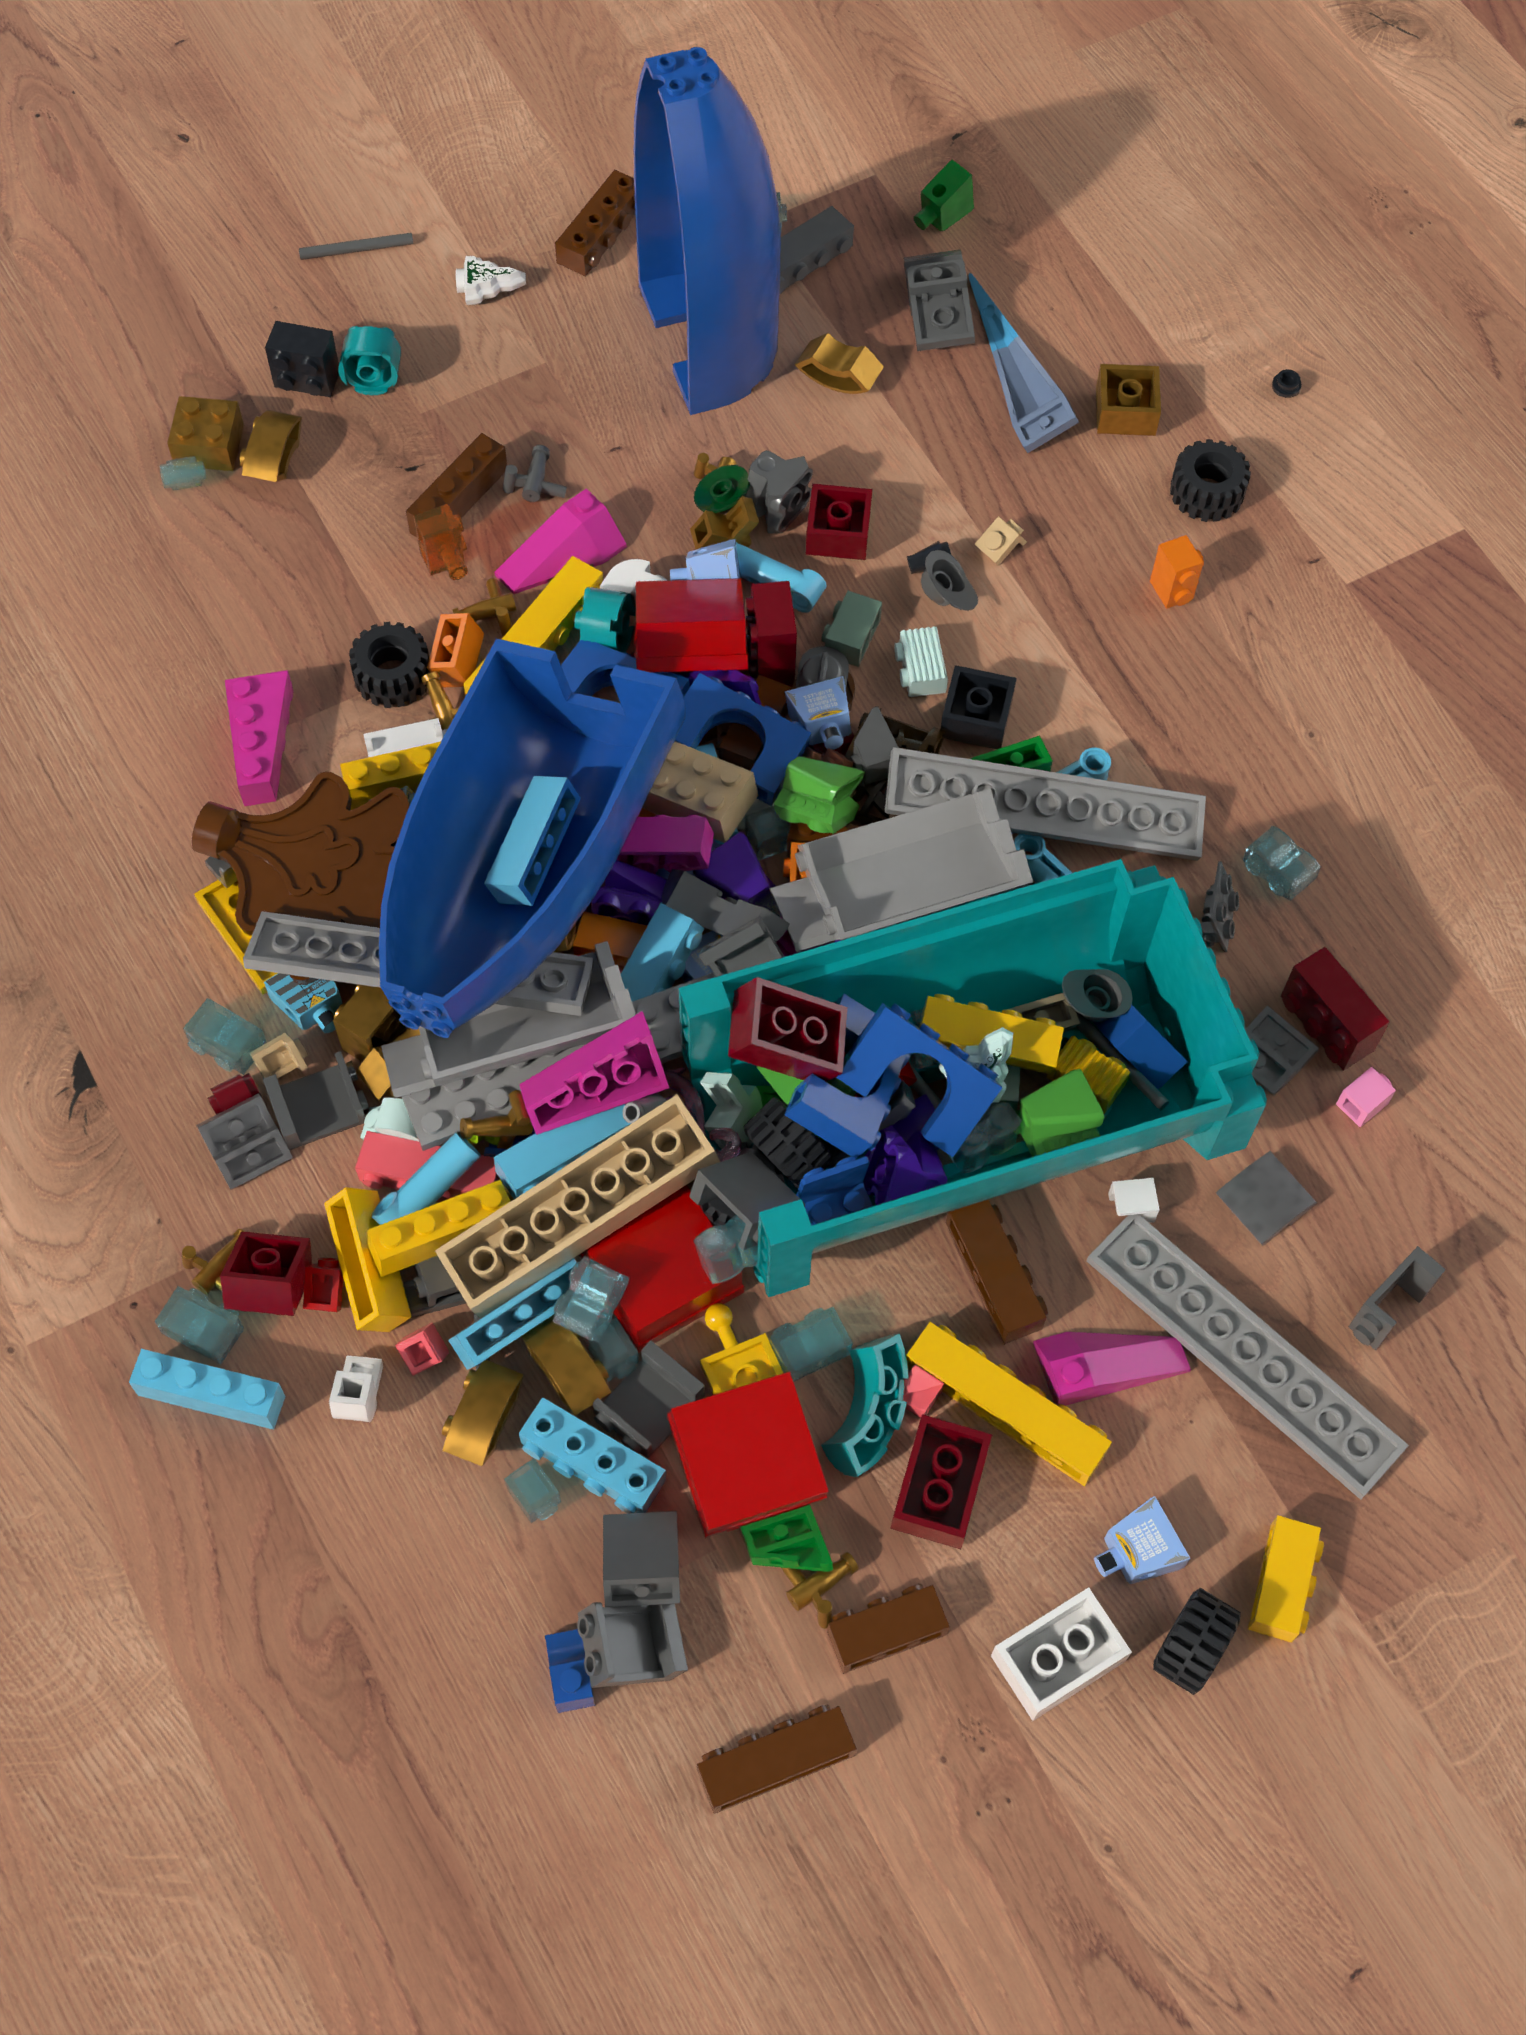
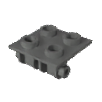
M1218 861L1215 883L1206 891L1203 908L1204 914L1201 919L1202 938L1206 947H1211L1214 943H1220L1223 951L1227 952L1229 939H1233L1235 934L1233 914L1234 911L1239 909V894L1234 892L1231 875L1226 873L1222 862Z

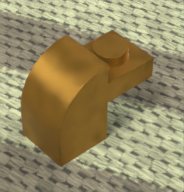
M742 496L726 515L706 510L690 528L695 550L736 539L737 543L749 547L752 544L749 533L759 523L752 498Z

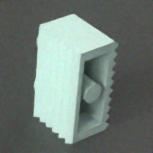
M937 627L902 630L899 643L894 644L896 661H902L903 666L900 669L901 686L907 687L909 697L946 693L948 677Z

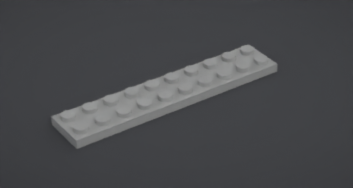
M893 747L891 750L885 813L902 815L991 788L1000 820L1007 818L1012 833L1196 861L1202 857L1206 796Z
M262 911L243 957L244 968L380 987V928ZM553 952L525 981L495 1004L581 1016L594 968V958Z
M714 973L632 1002L635 1014L641 1011L644 1013L661 1064L682 1056L679 988L716 977ZM586 1044L402 1096L422 1150L425 1151L444 1144L455 1132L460 1134V1121L462 1118H471L473 1121L508 1115L512 1108L508 1096L514 1090L521 1091L519 1084Z
M1139 1214L1128 1215L1088 1256L1087 1262L1169 1334L1175 1337L1184 1347L1360 1500L1409 1446Z

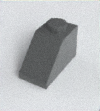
M879 707L871 709L854 741L853 756H850V761L854 763L852 768L865 771L862 778L864 785L888 778L891 750L893 747L899 748Z

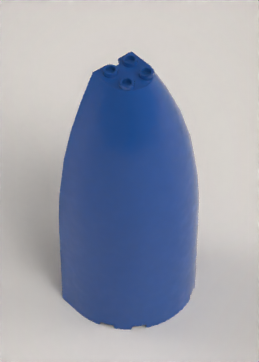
M693 47L690 50H681L645 59L636 94L633 149L639 289L655 328L687 321L688 360L674 363L673 373L690 415L721 408L748 396L751 393V389L760 381L764 382L772 370L778 351L781 251L777 194L769 154L755 119L735 86L715 61L707 56L706 50L701 47Z
M496 638L420 781L408 808L388 867L380 918V987L389 1000L390 1006L401 1015L399 1021L403 1025L414 1030L419 1029L421 1026L431 1030L439 1037L449 1038L452 1031L490 1008L525 981L561 944L592 902L614 866L684 723L686 707L677 678L615 665L610 677L620 700V703L572 692L555 651ZM533 777H567L581 799L533 906L499 903L484 883Z

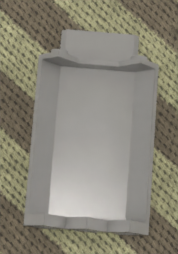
M991 788L798 845L799 852L795 853L799 871H805L807 877L769 889L782 919L790 923L787 931L796 952L1025 885L1033 882L1024 849L1016 850L1007 818L1000 820Z
M608 941L596 944L595 952L581 955L594 958V968L581 1016L494 1004L452 1031L449 1038L439 1037L431 1030L420 1026V1035L381 1046L394 1099L589 1043L635 1016L628 988L625 989L618 964L615 965Z

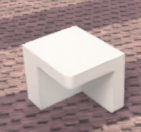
M1154 1178L1112 1182L1108 1196L1110 1201H1115L1118 1216L1139 1214L1148 1223L1155 1222L1160 1209Z

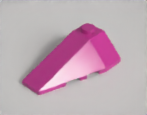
M584 489L565 502L494 573L513 594H517L548 583L549 579L555 577L572 556L596 567L606 563L627 548V544L606 506L589 490Z
M1064 1332L1034 1340L1033 1342L1054 1404L1057 1406L1059 1404L1067 1406L1191 1371L1182 1344L1175 1337Z

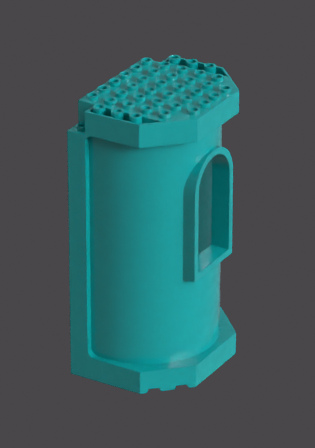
M1122 859L679 988L681 1053L689 1070L691 1080L689 1085L694 1104L697 1108H700L699 1116L702 1124L700 1129L713 1149H718L720 1152L725 1151V1149H721L704 1127L717 1106L700 1083L706 1072L731 1073L740 1080L741 1085L771 1086L756 1065L728 1057L734 990L756 977L833 1003L843 994H846L874 1013H876L882 1003L890 1008L896 1003L911 1014L909 1021L920 1027L924 1004L928 996L934 997L935 994H944L955 999L954 1002L966 1005L969 1002H979L987 1005L988 1010L1002 1013V1010L1063 993V977L1069 971L1107 969L1119 974L1126 980L1132 991V1005L1188 1061L1158 1089L1170 1101L1161 1111L1128 1079L1125 1087L1104 1114L1102 1125L1097 1127L1101 1135L1099 1137L1034 1157L1031 1156L1025 1142L1022 1141L943 1166L948 1179L947 1184L879 1205L875 1204V1196L868 1195L872 1202V1207L814 1225L810 1223L802 1199L759 1212L758 1245L742 1251L749 1264L755 1262V1266H753L754 1274L760 1283L764 1282L768 1297L810 1285L812 1254L1181 1139L1206 1160L1247 1147L1267 1104L1264 1089L1261 1085H1256L1252 1076V1072L1259 1059L1258 1046L1254 1039H1249L1244 1029L1245 1021L1243 1014L1239 1008L1234 1007L1230 998L1229 984L1224 977H1220L1216 968L1215 954L1210 947H1206L1202 938L1201 924L1196 917H1192L1188 908L1187 894L1183 888L1178 887L1174 877L1166 879L1164 876H1160L1155 865L1131 872L1126 870ZM1077 1028L1064 1032L1059 1051L1063 1049L1071 1036H1076L1077 1039H1088ZM911 1053L908 1061L926 1083L946 1078L939 1069L941 1063L926 1054ZM869 1150L863 1152L856 1159L864 1157ZM829 1165L825 1170L830 1169V1168H833V1167H832L831 1165ZM783 1174L785 1185L797 1194L798 1188ZM737 1234L739 1242L743 1234Z

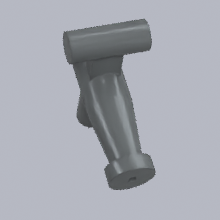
M543 445L533 447V459L527 475L517 474V467L514 465H508L505 469L503 491L510 494L514 492L515 486L524 487L522 497L529 502H537L540 499L541 493L565 498L567 486L544 481L546 461L549 459L550 450Z

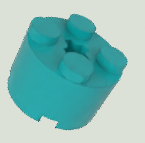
M353 326L349 328L343 340L338 368L341 380L346 385L348 382L354 386V391L371 396L384 394L388 391L389 387L392 385L394 387L397 383L401 360V346L394 337V332L387 327Z
M587 587L584 592L582 611L578 610L575 615L574 625L576 629L580 630V640L596 642L619 652H627L634 633V626H629L630 616L636 615L634 596L631 593Z

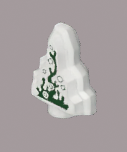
M466 256L464 268L456 269L457 293H465L467 305L481 303L484 299L496 297L499 292L513 291L526 285L525 272L510 267H498L494 262L482 261L480 257Z

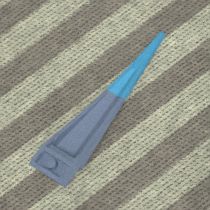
M969 273L968 277L995 360L1012 426L1024 449L1029 453L1079 423V420L1064 393L1039 363L973 274Z

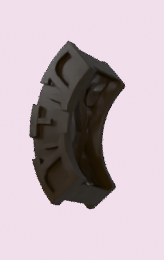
M864 712L860 719L858 731L845 755L849 760L850 756H853L854 741L869 713ZM883 715L899 748L939 754L946 734L945 730L934 727L929 732ZM888 778L878 781L877 784L874 782L868 785H864L861 780L855 788L856 794L852 799L858 802L864 797L865 793L868 798L862 808L857 811L854 818L855 821L866 825L882 821L883 819L868 814L873 805L886 818L898 816L885 813L887 788L884 794L882 791L887 786Z

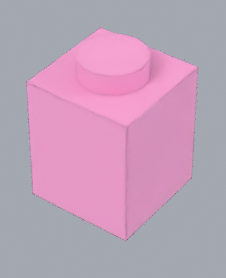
M1370 1067L1342 1091L1336 1105L1359 1127H1362L1389 1104L1396 1090L1385 1075L1378 1073L1373 1067Z

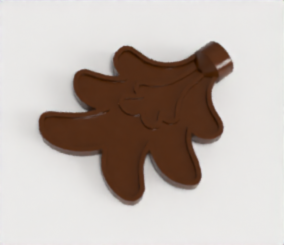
M325 771L315 777L305 793L294 804L273 814L250 815L209 801L203 806L195 822L192 833V849L197 853L224 860L233 868L239 887L235 912L236 922L243 932L249 936H252L262 911L380 928L381 904L388 867L410 806L405 793L397 787H389L365 804L350 810L352 797L347 784L340 776L333 772ZM289 975L298 985H308L318 980L316 978Z

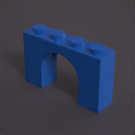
M580 640L561 664V667L572 692L592 696L600 689L613 685L610 674L615 665L636 669V658L626 652H619L596 642ZM651 672L677 678L683 698L690 688L689 679L684 678L679 673Z
M699 673L683 698L686 715L675 741L696 749L705 734L719 724L739 723L752 729L760 738L763 746L762 753L750 770L754 773L758 791L757 799L772 807L783 788L788 763L799 756H803L806 747H809L811 732L806 730L803 724L797 721L791 722L781 717L775 709L769 706L763 707L753 702L747 694L741 691L735 692L725 687L719 679L712 676L707 677Z
M843 994L834 1003L848 1007L844 1052L847 1053L875 1013L846 994ZM911 1053L900 1056L892 1061L866 1097L847 1095L812 1073L794 1089L784 1115L851 1157L855 1156L857 1158L866 1150L871 1151L880 1140L881 1133L878 1131L880 1124L886 1119L891 1110V1105L888 1104L890 1097L896 1092L901 1083V1078L898 1076L900 1070L907 1064Z
M882 1003L845 1055L843 1073L836 1076V1078L866 1097L888 1065L896 1058L909 1053H922L938 1060L946 1072L947 1088L943 1100L920 1132L925 1139L951 1157H954L1001 1091L1002 1086L995 1081L998 1074L982 1063L978 1068L969 1063L967 1058L970 1055L957 1045L952 1043L949 1048L938 1041L941 1035L925 1023L920 1028L909 1021L911 1014L896 1003L891 1008Z

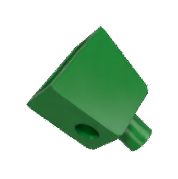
M953 159L950 160L921 191L922 209L913 217L915 224L921 230H925L932 224L939 231H945L974 209L972 174Z

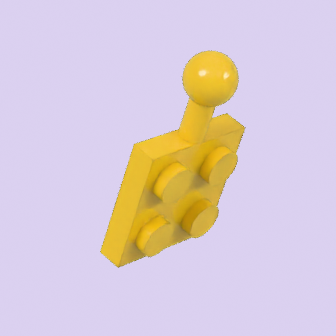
M721 1303L713 1304L706 1310L705 1322L711 1330L718 1332L725 1350L700 1360L701 1368L713 1395L783 1374L766 1333L738 1344L730 1326L733 1320L732 1311L728 1306Z

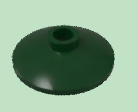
M726 465L708 473L699 482L694 492V502L698 509L703 512L708 510L719 513L736 505L738 500L745 496L750 486L749 480H747V471L738 465Z

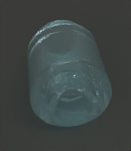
M196 456L167 460L166 464L160 465L161 479L165 489L172 488L175 491L202 486V480L207 479L203 461L198 462Z

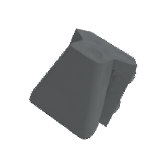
M766 450L750 465L747 479L750 486L744 497L752 498L757 517L765 515L767 533H783L807 506L812 490L808 487V484L812 478L813 470L808 467L804 456L784 460L771 451Z

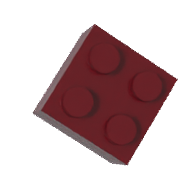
M812 483L805 555L866 560L873 489Z
M241 1231L220 1275L224 1309L294 1316L304 1293L306 1266L312 1264L310 1238Z

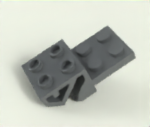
M961 250L903 257L917 351L975 343L966 269Z

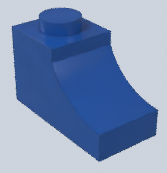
M578 1629L545 1635L557 1712L562 1713L595 1706L590 1678L584 1667L585 1651L583 1640L578 1633Z

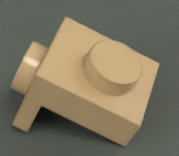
M998 516L975 545L999 566L1018 543L1024 546L1027 541L1021 536L1024 530L1012 519L1006 523Z
M286 1033L249 1053L263 1078L276 1074L278 1079L297 1067L301 1071L308 1068L303 1058L308 1056L298 1038L293 1041Z

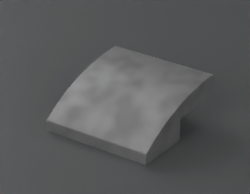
M1268 1005L1247 1028L1244 1027L1249 1039H1254L1259 1050V1059L1252 1072V1076L1273 1095L1278 1093L1319 1051L1315 1044Z
M259 1094L196 1125L230 1190L293 1158Z
M1271 1151L1253 1162L1216 1192L1262 1246L1288 1224L1292 1225L1317 1203Z

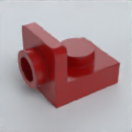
M322 1257L318 1258V1262L306 1266L303 1309L338 1312L341 1310L343 1275L339 1259Z

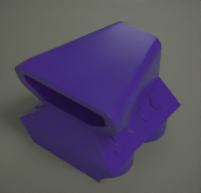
M739 832L711 852L708 869L693 870V874L698 879L722 891L721 898L724 900L726 897L737 901L740 899L750 904L764 907L767 910L776 905L769 889L776 887V885L765 875L748 838L742 832Z
M616 860L605 879V886L600 887L592 900V913L648 926L660 903H662V893L667 879Z
M892 1125L879 1131L881 1137L877 1145L870 1152L868 1159L870 1164L864 1178V1187L868 1195L875 1196L876 1205L947 1184L948 1179L934 1144L923 1137L920 1132L921 1130L914 1132L906 1142Z

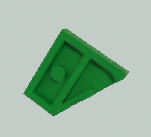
M810 1505L741 1527L742 1537L753 1565L823 1572L833 1571V1562Z

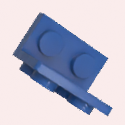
M855 1156L848 1157L839 1161L836 1167L825 1171L823 1168H816L803 1176L796 1195L806 1204L805 1209L811 1225L873 1206L863 1184L870 1164L867 1156L856 1159Z

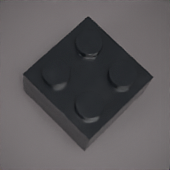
M275 321L265 346L274 387L286 391L292 390L331 398L339 376V361L333 331Z
M955 665L940 729L946 731L944 738L992 749H1000L1006 731L1017 678Z

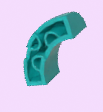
M900 1333L884 1336L849 1350L855 1377L852 1404L840 1429L828 1441L821 1444L826 1457L844 1475L858 1477L874 1466L887 1452L888 1448L886 1446L894 1431L899 1430L907 1404V1402L903 1401L904 1379H908V1366Z

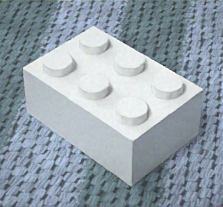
M1088 1587L996 1645L991 1657L1032 1721H1034L1126 1662L1132 1651Z

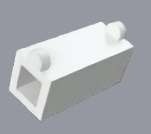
M439 718L363 735L368 757L440 742L448 729L442 730Z

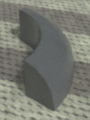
M672 869L663 889L662 903L723 936L761 916L776 942L790 925V923L764 907L756 906L740 899L737 901L730 897H726L725 900L722 899V891L683 870Z

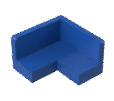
M1132 1004L1131 1008L1124 1015L1110 1018L1103 1022H1094L1114 1047L1157 1089L1161 1088L1188 1062Z

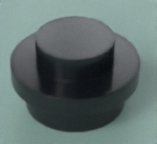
M1289 369L1280 371L1272 381L1273 391L1284 398L1298 395L1302 387L1298 373Z

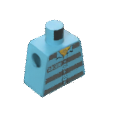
M281 973L264 981L269 998L302 1030H307L315 1024H318L324 1033L336 1030L333 1022L334 1015L343 1003L334 981L318 979L308 985H298L288 974Z

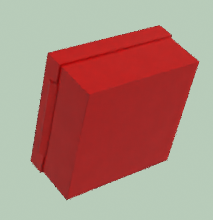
M741 578L636 582V622L634 626L636 669L647 672L748 669Z
M687 1185L579 1254L580 1259L638 1353L641 1352L650 1340L657 1343L701 1318L711 1305L717 1303L725 1304L744 1293L741 1269L700 1205H697L689 1197L691 1191Z
M790 1371L671 1408L670 1413H667L705 1538L739 1529L742 1526L828 1498L827 1493L829 1490Z

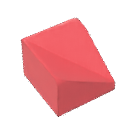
M433 1322L406 1335L395 1345L413 1376L442 1362L449 1354V1350Z
M914 1365L908 1373V1379L904 1380L903 1401L907 1402L906 1409L921 1418L922 1414L927 1415L942 1393L944 1383L917 1365Z

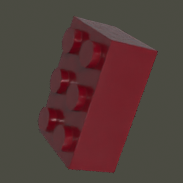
M790 582L751 584V597H746L747 653H750V676L757 679L760 674L793 687L796 668L797 630Z
M1326 947L1293 966L1280 996L1287 1010L1297 1015L1308 1035L1318 1040L1324 1047L1327 1057L1333 1063H1337L1343 1071L1375 1051L1390 1023Z
M756 977L734 990L728 1057L800 1080H805L813 1073L826 1082L843 1073L848 1007Z
M922 1414L890 1529L961 1550L992 1434Z

